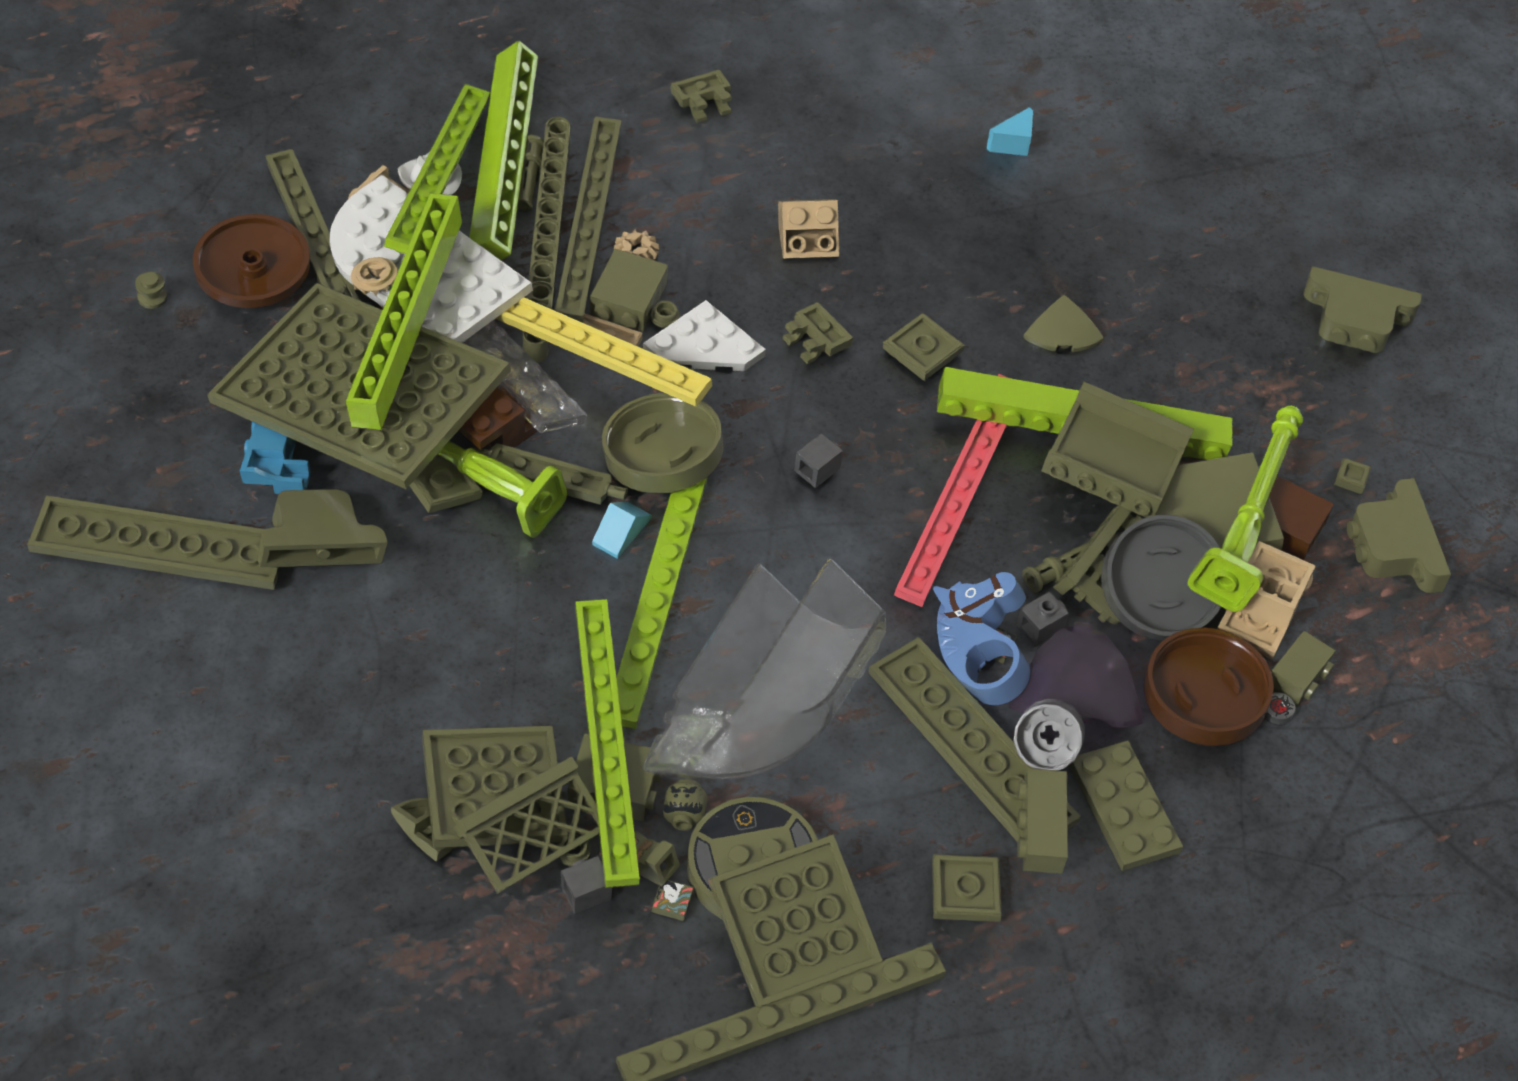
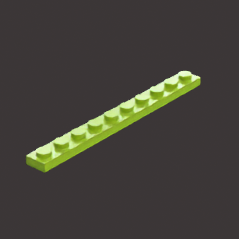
M467 84L463 86L386 236L384 247L399 253H406L429 194H443L489 102L491 92Z
M707 477L691 487L671 492L616 678L621 722L624 727L637 729Z
M607 599L576 601V619L605 887L639 885L640 877Z

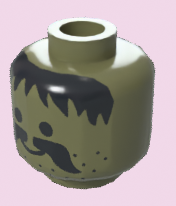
M681 779L666 790L663 816L678 830L686 831L696 827L706 814L708 800L706 791L694 780Z

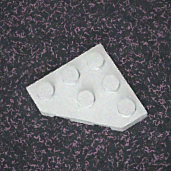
M707 300L643 343L644 350L680 365H692V369L715 370V366L733 367V371H746L763 359L766 351L765 348Z

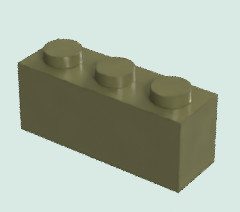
M1027 768L1024 781L1019 780L1017 799L1023 800V809H1019L1017 828L1023 829V838L1019 837L1017 857L1023 858V871L1063 874L1068 858L1067 772Z

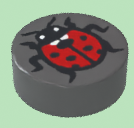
M1273 693L1265 718L1276 725L1288 723L1295 712L1294 701L1284 693Z

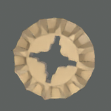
M634 229L632 233L624 231L621 237H616L614 250L618 249L655 260L659 253V244L656 243L655 236H648L647 231L637 233ZM637 244H641V247H637V248L634 249L633 252H632V246H636Z
M372 257L359 262L353 268L351 281L355 290H361L364 295L372 291L376 295L380 290L388 292V288L393 285L398 272L396 265L391 260L382 257ZM369 273H370L372 276L374 275L375 277H379V276H380V278H379V279L370 278Z

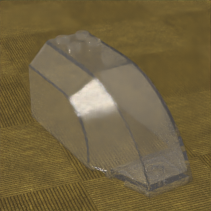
M831 558L826 560L801 601L794 597L761 564H757L673 694V698L676 700L674 709L665 713L663 721L667 724L663 735H656L643 769L650 773L676 778L736 779L760 774L790 760L809 746L822 733L840 709L856 681L863 676L865 666L872 655L879 650L880 642L886 634V612Z

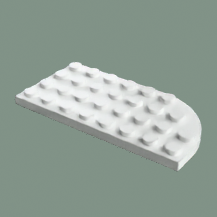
M383 175L352 195L340 208L331 226L330 248L335 265L343 277L352 285L351 272L359 262L372 257L386 258L396 265L398 272L405 253H399L384 247L386 236L408 193ZM459 231L422 327L463 343L523 297L533 291L532 283ZM369 273L370 278H375V279H379V278H380V276H379V277H375L374 275L372 276V275ZM389 286L388 292L380 290L375 295L370 291L365 295L384 308L392 286Z

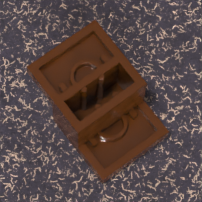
M506 383L501 388L496 387L458 431L480 450L488 444L493 447L496 443L515 448L547 425V416Z

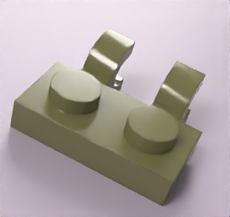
M720 69L671 83V93L682 108L691 107L692 115L697 123L707 121V115L703 110L707 108V100H715L717 110L721 116L731 114V108L728 105V102L732 101V96L730 95L731 85Z
M818 302L796 312L794 320L785 324V328L789 333L783 335V340L789 346L797 343L805 333L812 338L803 342V347L807 351L801 353L800 356L807 365L815 361L823 351L830 357L852 346L853 337Z

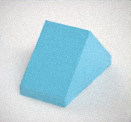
M1029 107L991 128L986 149L990 152L1028 156L1032 137L1033 110Z
M627 501L610 503L594 536L592 545L618 559L652 519V515Z

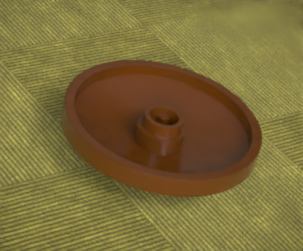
M246 214L221 221L203 234L194 249L193 268L199 286L213 299L234 307L257 308L280 302L301 287L309 273L310 253L303 234L289 222L270 215Z

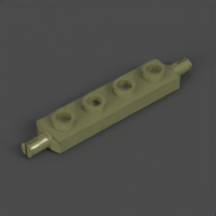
M496 443L490 450L484 448L480 450L475 445L472 446L476 452L502 462L532 482L535 481L547 466H554L562 472L567 495L601 505L607 496L622 499L623 501H625L628 488L612 485L610 474Z

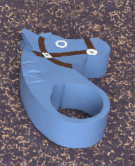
M1001 572L978 584H962L959 581L950 589L935 586L933 590L941 602L937 616L939 647L950 671L966 690L982 703L1001 705L1014 700L1024 691L1029 682L1030 666L1015 642L996 629L1001 625L1007 613L1018 610L1026 600L1025 592L1011 573ZM1000 656L1013 657L1010 670L1001 679L989 684L977 683L979 674L977 671L983 668L986 664L985 661L989 662Z

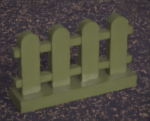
M1119 505L1112 509L1053 587L1061 595L1070 589L1076 592L1074 597L1079 602L1084 599L1100 613L1098 616L1100 621L1104 623L1107 620L1114 625L1121 622L1107 604L1103 589L1096 583L1098 579L1101 581L1102 565L1105 558L1100 552L1104 550L1107 553L1113 541L1118 537L1115 534L1117 530L1122 533L1129 526L1142 519L1138 515L1133 517L1130 514V510ZM1087 570L1091 572L1090 576L1085 574Z

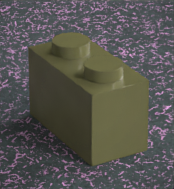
M1303 631L1271 671L1274 685L1273 693L1279 692L1288 695L1294 701L1295 707H1298L1304 698L1310 700L1319 687L1317 681L1320 678L1326 680L1332 672L1335 664L1331 663V660L1336 650Z

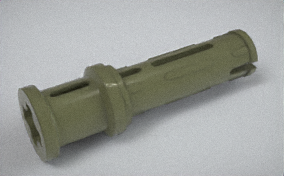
M528 135L526 140L517 206L518 210L525 212L532 209L537 172L541 169V153L543 152L544 140L536 135Z
M1086 543L1057 558L1049 556L1043 560V563L1035 567L1028 566L1023 569L1022 578L1025 585L1031 592L1038 593L1042 590L1043 586L1051 582L1057 583ZM1104 550L1100 552L1102 555L1106 554Z

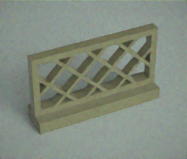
M572 756L465 816L453 827L459 838L463 837L497 894L600 834L597 805L576 772L579 767ZM572 782L578 792L577 803L559 799L564 785ZM555 791L554 797L547 796ZM541 800L552 803L549 819L532 815L536 801ZM558 805L575 810L571 826L554 821ZM528 807L527 813L520 812L524 808ZM580 812L591 814L598 827L591 831L577 828ZM514 816L525 819L522 835L504 831L507 818ZM530 821L547 826L544 842L527 837ZM500 823L499 829L492 828L496 824ZM553 828L570 832L567 845L560 847L549 843ZM482 832L497 835L494 852L481 849L475 837ZM575 834L582 835L574 840ZM502 837L520 842L516 858L499 854ZM525 843L542 848L540 861L532 863L521 860ZM548 850L555 851L546 857ZM487 857L492 858L491 864H490L489 860L487 859ZM497 860L515 864L512 877L504 882H501L495 872ZM520 866L526 867V869L519 872Z

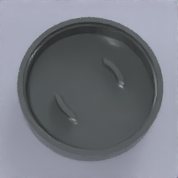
M1155 515L1135 522L1113 541L1105 555L1101 581L1107 604L1124 626L1146 638L1164 640L1182 630L1202 628L1214 618L1221 606L1192 591L1187 582L1191 572L1207 550L1214 547L1220 548L1219 545L1201 526L1179 516Z

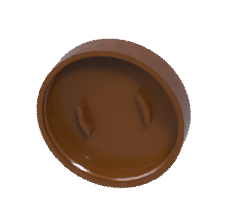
M1213 628L1186 629L1164 639L1152 653L1144 678L1145 700L1158 722L1168 731L1184 740L1210 746L1232 744L1254 733L1262 724L1267 714L1274 688L1268 664L1251 644L1232 633Z

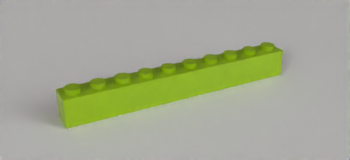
M519 40L496 56L469 235L470 239L499 260H503L511 255L538 60V55Z
M429 194L346 399L352 427L381 430L462 224L458 196Z
M945 367L939 384L937 412L1059 434L1076 401L1079 390ZM1126 399L1194 429L1182 455L1183 457L1204 460L1227 457L1232 447V418Z

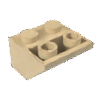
M838 200L778 201L779 234L783 258L839 257Z

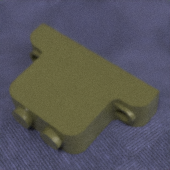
M1314 266L1311 267L1304 289V297L1308 301L1323 307L1319 335L1324 340L1373 353H1379L1385 349L1393 324L1407 326L1413 322L1422 298L1421 293Z
M1415 479L1399 480L1393 492L1387 493L1386 501L1359 504L1352 521L1347 523V534L1350 539H1353L1356 547V559L1362 564L1365 573L1373 578L1410 575L1415 579L1417 586L1426 593L1443 592L1451 573Z
M338 489L286 490L278 494L272 518L274 527L268 528L262 533L257 559L260 568L381 564L388 542L385 532L380 527L362 525L357 522L351 498L346 492Z

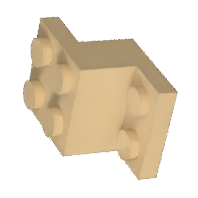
M1258 541L1248 563L1257 567L1263 574L1260 588L1241 611L1233 612L1226 610L1217 629L1244 639L1261 655L1273 660L1316 565Z

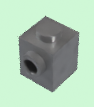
M821 433L796 452L794 471L816 488L840 469L843 450L840 449L835 441L829 440Z
M1048 592L1020 608L1016 626L1036 647L1064 631L1069 613L1065 605Z
M598 856L589 860L581 859L571 867L561 871V888L574 914L611 900L612 887H605L603 865Z

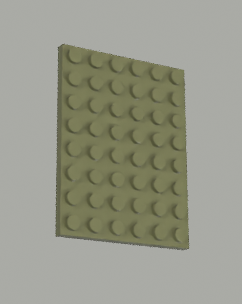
M316 283L207 395L209 402L407 489L511 372L510 363L421 327L382 429L352 427L346 399L382 310Z

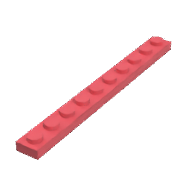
M976 420L896 587L894 596L923 607L1006 430V424Z

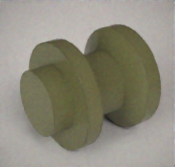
M145 272L136 278L135 287L138 292V302L141 306L155 309L165 304L167 292L164 288L165 281L161 274Z

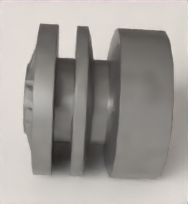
M1044 699L1032 704L1020 717L1015 727V747L1022 760L1032 768L1057 771L1064 769L1076 759L1084 743L1085 727L1080 714L1073 706L1062 700ZM1048 725L1052 726L1053 731H1059L1054 741H1049V737L1042 734V732L1046 731Z

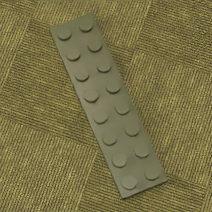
M47 495L27 544L29 552L272 590L275 589L281 567H259L257 554L262 533L266 529Z
M920 637L870 665L868 673L1012 837L1017 842L1019 837L1023 838V829L1017 828L1018 811L1023 809V800L1017 799L1019 780L1024 781L1027 768H1034L1027 765L1018 755L1015 743ZM1067 802V830L1079 823L1081 816Z

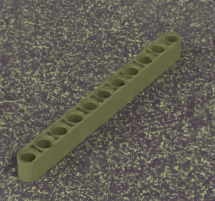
M563 117L550 118L545 126L529 281L532 283L533 291L527 295V299L552 310L554 309L570 151V123ZM523 331L524 358L532 363L545 361L549 355L550 342Z

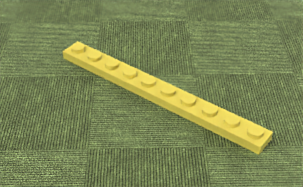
M524 297L495 318L696 407L713 386L711 378Z

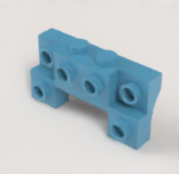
M252 422V434L250 439L245 441V455L240 468L242 483L273 485L275 494L286 490H306L311 476L309 461L291 460L297 441Z

